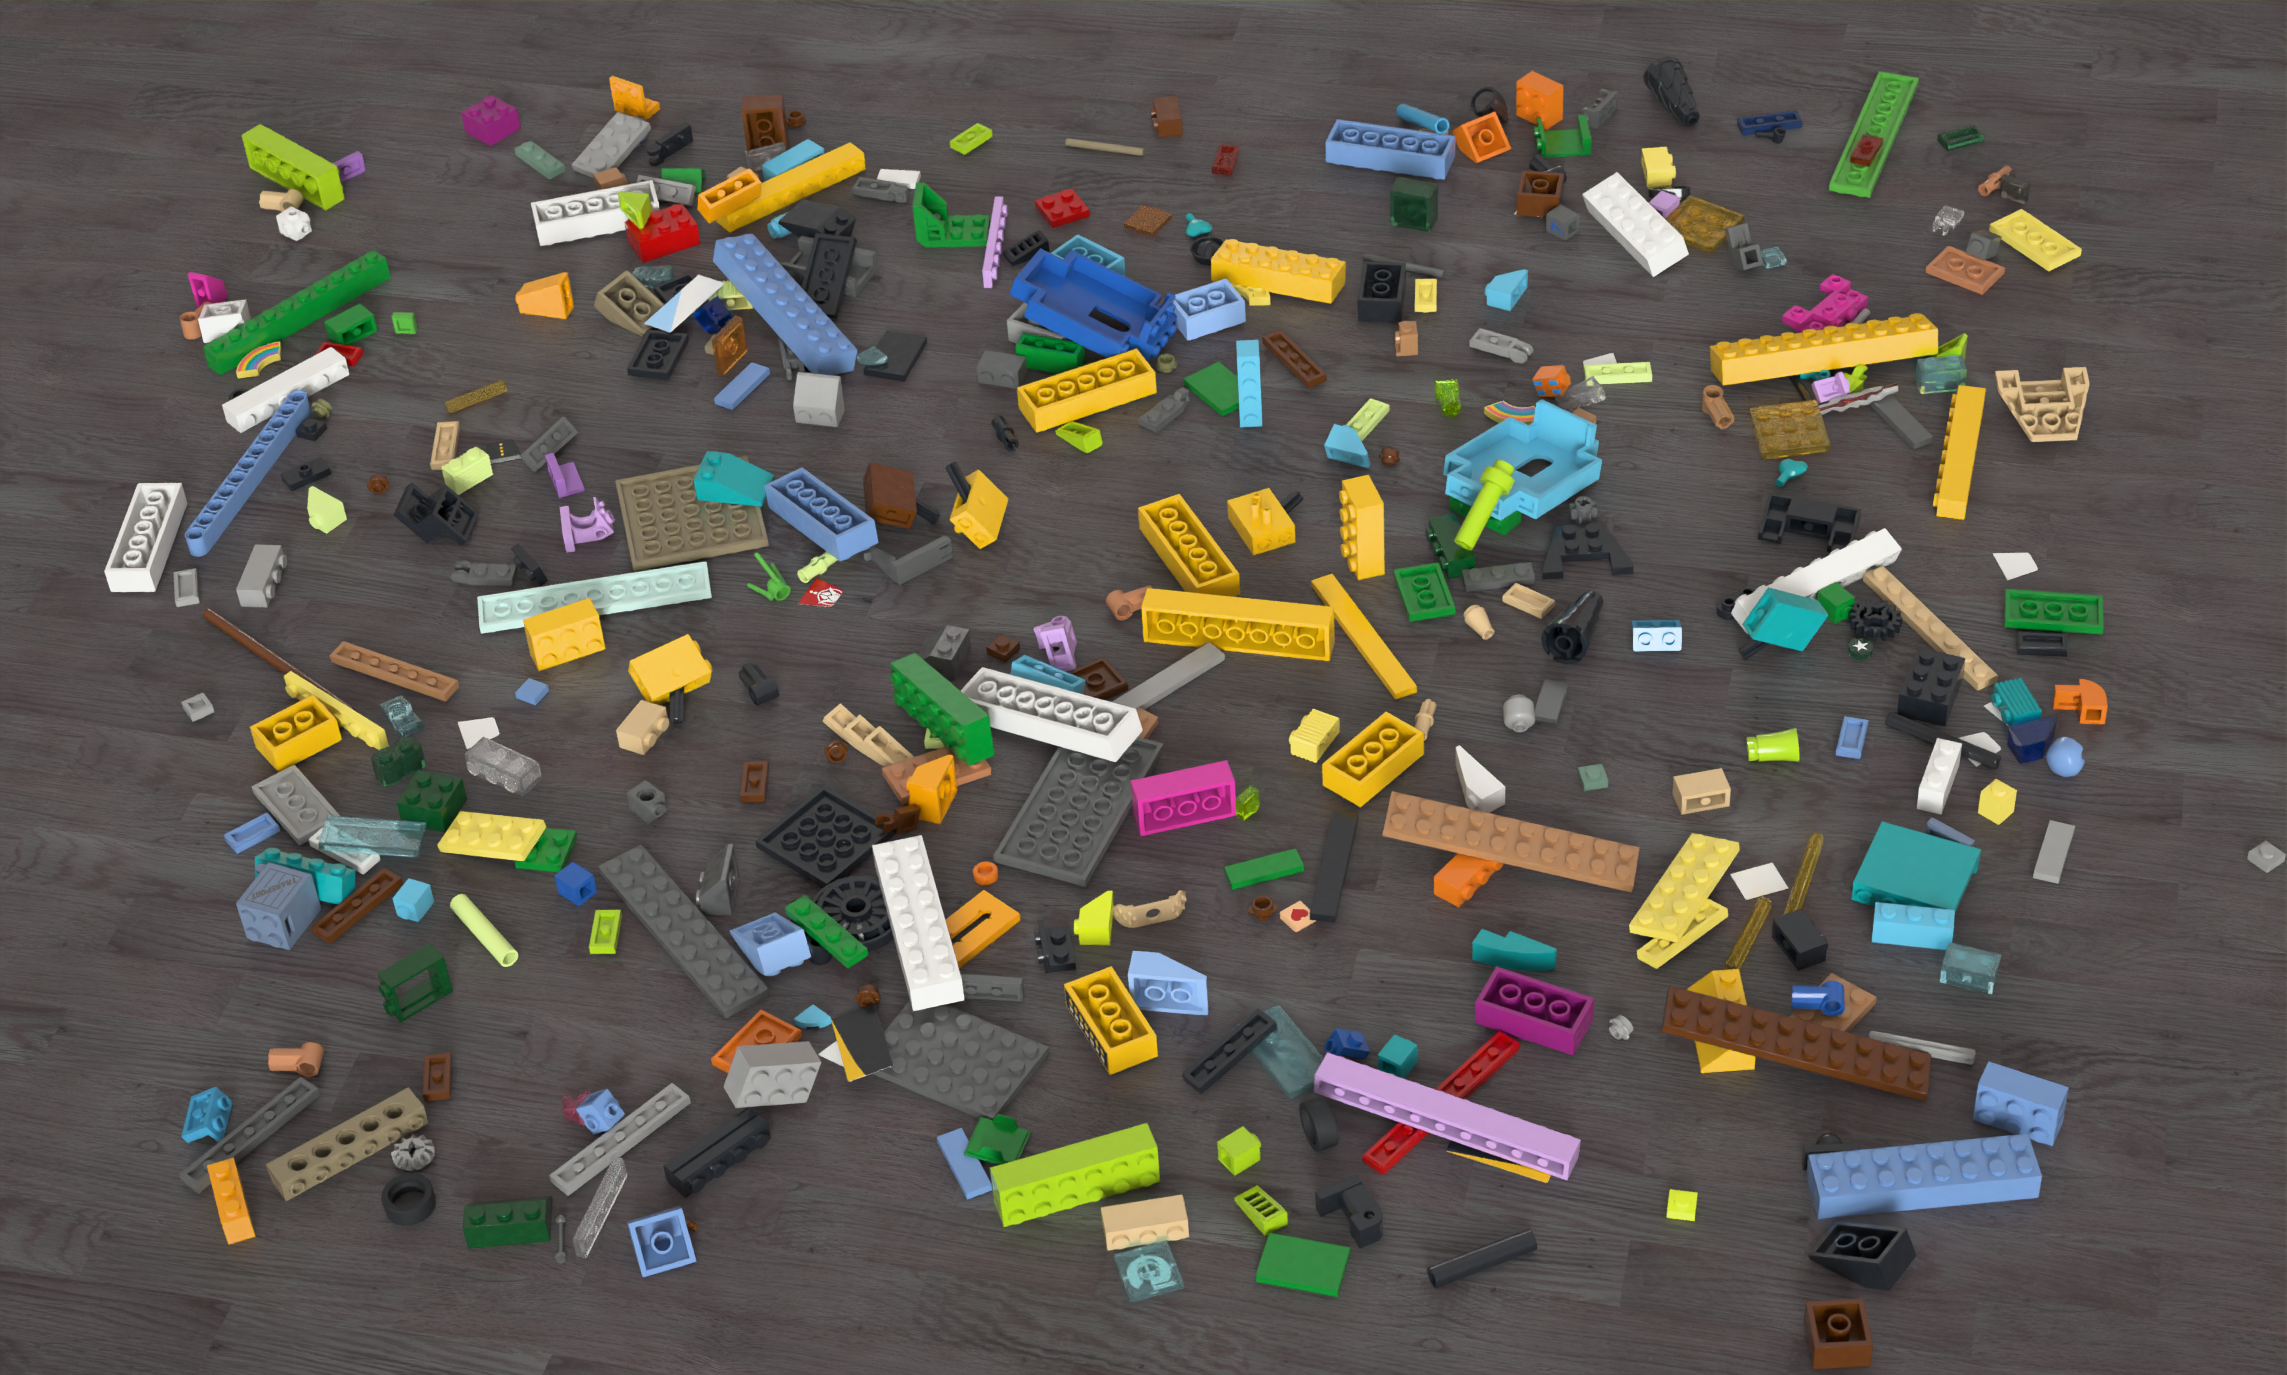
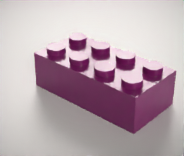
M1497 966L1475 1002L1476 1024L1497 1031L1500 1030L1503 1033L1574 1056L1594 1020V998Z

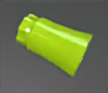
M1796 727L1780 732L1759 734L1756 737H1746L1749 761L1799 762V744Z

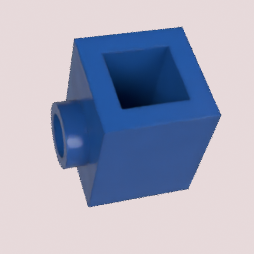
M574 862L554 876L558 894L577 906L582 905L597 893L593 874L587 868L580 867Z

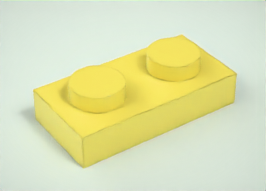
M1415 279V312H1436L1437 279Z

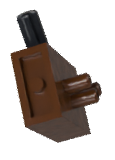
M870 462L863 477L865 510L868 516L880 524H889L910 529L916 514L932 524L938 521L940 517L939 512L915 498L913 472Z

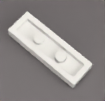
M328 825L322 827L309 838L311 847L363 875L381 860L379 853Z

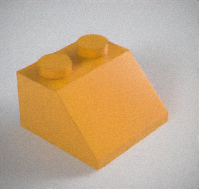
M946 755L917 766L913 775L909 776L906 785L910 793L909 805L916 804L921 809L919 820L941 824L958 791L953 755Z

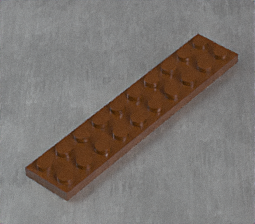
M1669 986L1661 1032L1917 1100H1926L1929 1087L1931 1054L1674 986Z

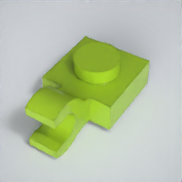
M1858 364L1852 375L1843 374L1850 384L1848 394L1858 393L1863 389L1864 380L1867 378V375L1863 373L1868 369L1867 366Z

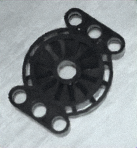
M859 875L838 879L826 885L812 899L816 905L862 943L868 952L877 950L894 939L878 877ZM790 918V922H792V923H794L795 925H797V924ZM804 931L811 954L809 960L815 965L828 963L832 958V954Z

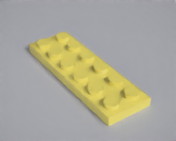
M1692 833L1630 922V933L1678 943L1740 851L1739 842Z

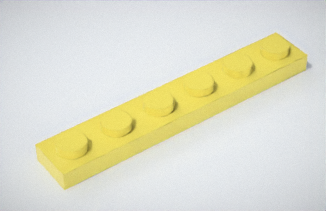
M292 671L284 675L285 689L289 696L301 701L314 695L336 718L338 727H343L352 736L359 737L368 746L375 747L381 752L389 747L385 729Z

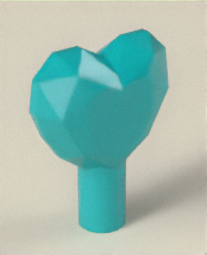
M1192 213L1186 215V219L1189 222L1186 227V234L1195 238L1199 235L1209 234L1213 228L1210 223L1196 219Z
M1790 458L1781 461L1779 464L1781 475L1775 481L1776 485L1783 487L1788 479L1802 475L1808 468L1807 464Z

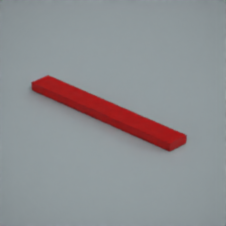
M1499 1030L1435 1090L1443 1091L1461 1099H1467L1520 1050V1043ZM1398 1122L1362 1155V1162L1384 1175L1429 1132Z

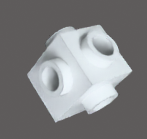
M292 206L276 216L280 233L286 237L298 241L312 231L308 214Z

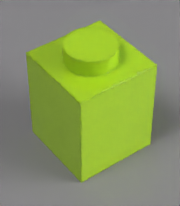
M1244 1126L1217 1142L1218 1160L1234 1176L1261 1160L1260 1140Z

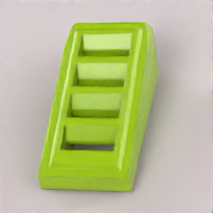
M1070 421L1055 430L1056 435L1085 453H1090L1103 444L1099 429Z
M1255 1186L1234 1197L1238 1206L1264 1236L1288 1225V1214L1285 1209L1259 1186ZM1257 1196V1197L1254 1198L1253 1200L1247 1202V1200H1249V1199H1251V1198ZM1260 1201L1262 1202L1261 1204L1253 1207L1254 1204Z

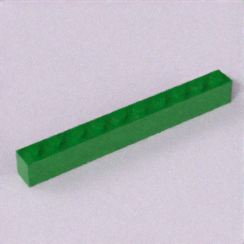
M372 250L341 269L332 272L327 277L316 281L290 298L281 301L274 307L265 310L253 319L230 330L223 336L212 340L203 346L208 367L221 376L238 366L241 360L253 350L284 340L390 279L386 258Z

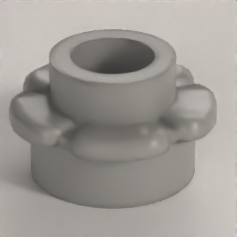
M1618 1015L1616 1018L1609 1020V1032L1614 1038L1618 1040L1621 1038L1624 1040L1629 1039L1633 1026L1626 1017Z

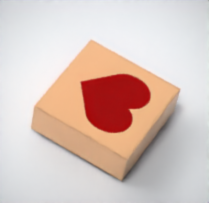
M1301 901L1280 912V919L1295 933L1315 922V920H1310V909Z

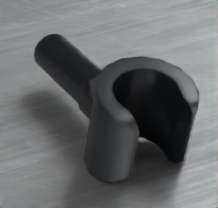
M1776 128L1774 133L1756 132V137L1769 138L1774 143L1779 144L1783 141L1786 130L1784 128Z

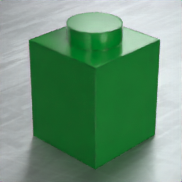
M1837 582L1819 590L1817 593V600L1829 616L1827 618L1832 623L1836 624L1850 617L1855 597Z

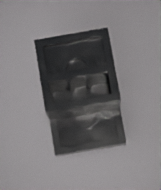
M410 483L406 486L393 516L426 543L445 532L459 545H463L467 542L479 512L447 485H444L428 496L414 483Z

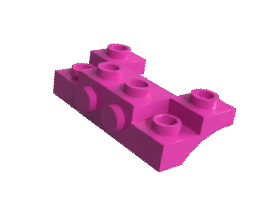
M1832 274L1820 284V291L1827 294L1828 297L1811 311L1794 305L1782 315V322L1792 327L1798 333H1803V330L1806 329L1823 330L1827 326L1844 327L1849 322H1852L1864 308H1867L1868 296L1850 289V281Z

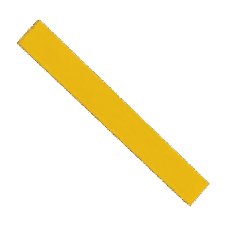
M1329 574L1311 580V587L1325 606L1334 607V618L1394 699L1397 700L1417 693L1416 684L1335 576Z

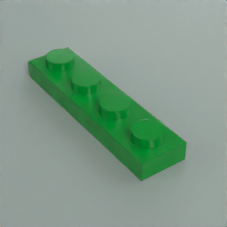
M806 895L785 907L786 915L845 967L850 968L868 956V950L862 943Z

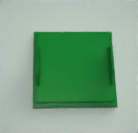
M997 1114L993 1120L980 1117L964 1151V1155L998 1165L1019 1160L1032 1131L1019 1128L1016 1119Z

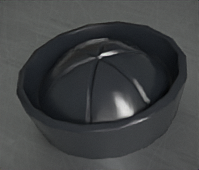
M1215 237L1200 238L1192 243L1190 251L1197 263L1211 265V258L1224 241Z

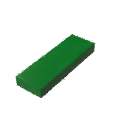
M1296 848L1224 867V873L1232 890L1304 872V864Z

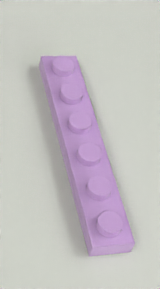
M995 197L982 271L984 288H993V282L998 278L999 254L1002 253L1001 242L1004 241V230L1006 229L1005 217H1008V206L1004 205L1003 197Z

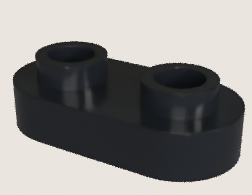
M1690 186L1648 188L1649 198H1654L1661 191L1680 197V201L1686 200V197L1690 196Z
M1746 587L1721 598L1717 602V615L1726 620L1735 619L1731 612L1735 606L1736 599L1744 594L1748 596L1754 593L1755 590Z

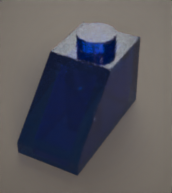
M2055 715L2009 727L2007 746L2020 764L2043 759L2055 736L2057 722Z

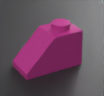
M189 272L188 277L197 308L206 301L212 304L222 303L228 298L223 280Z

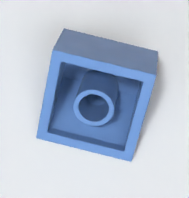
M680 1206L627 1221L642 1277L696 1262L685 1217Z

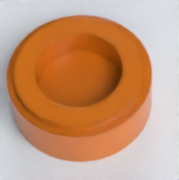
M992 862L978 863L973 868L974 881L983 886L995 883L998 879L997 866Z

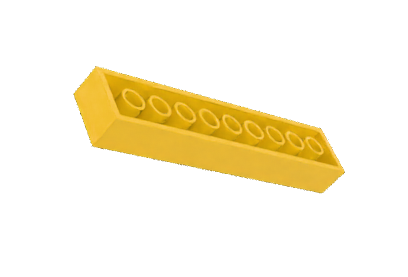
M1915 313L1911 314L1910 317H1890L1885 321L1869 320L1864 324L1848 323L1844 327L1827 326L1823 330L1806 329L1803 330V333L1785 332L1781 336L1775 337L1765 335L1755 340L1744 338L1734 343L1719 342L1717 345L1710 346L1711 372L1722 385H1730L1818 372L1824 369L1832 370L1857 366L1858 364L1866 365L1938 354V328L1924 315Z

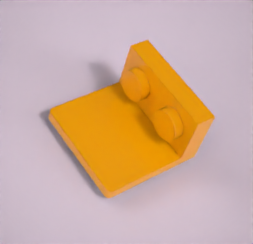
M615 76L609 78L615 111L629 116L640 117L646 121L660 110L659 102L644 98L641 85Z

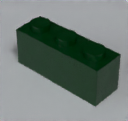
M1455 513L1428 518V528L1425 529L1427 541L1432 542L1433 554L1438 556L1441 570L1445 571L1448 579L1462 577V570L1475 568V555L1473 551L1462 548L1454 542L1461 527Z

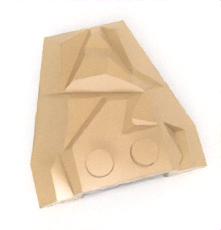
M2086 367L2063 368L2061 380L2020 382L2018 370L1995 371L1999 394L2031 442L2077 440L2090 384Z

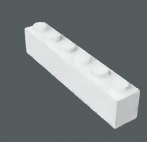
M330 347L222 405L226 421L242 433L272 417L291 392L302 390L309 397L349 375L345 357Z

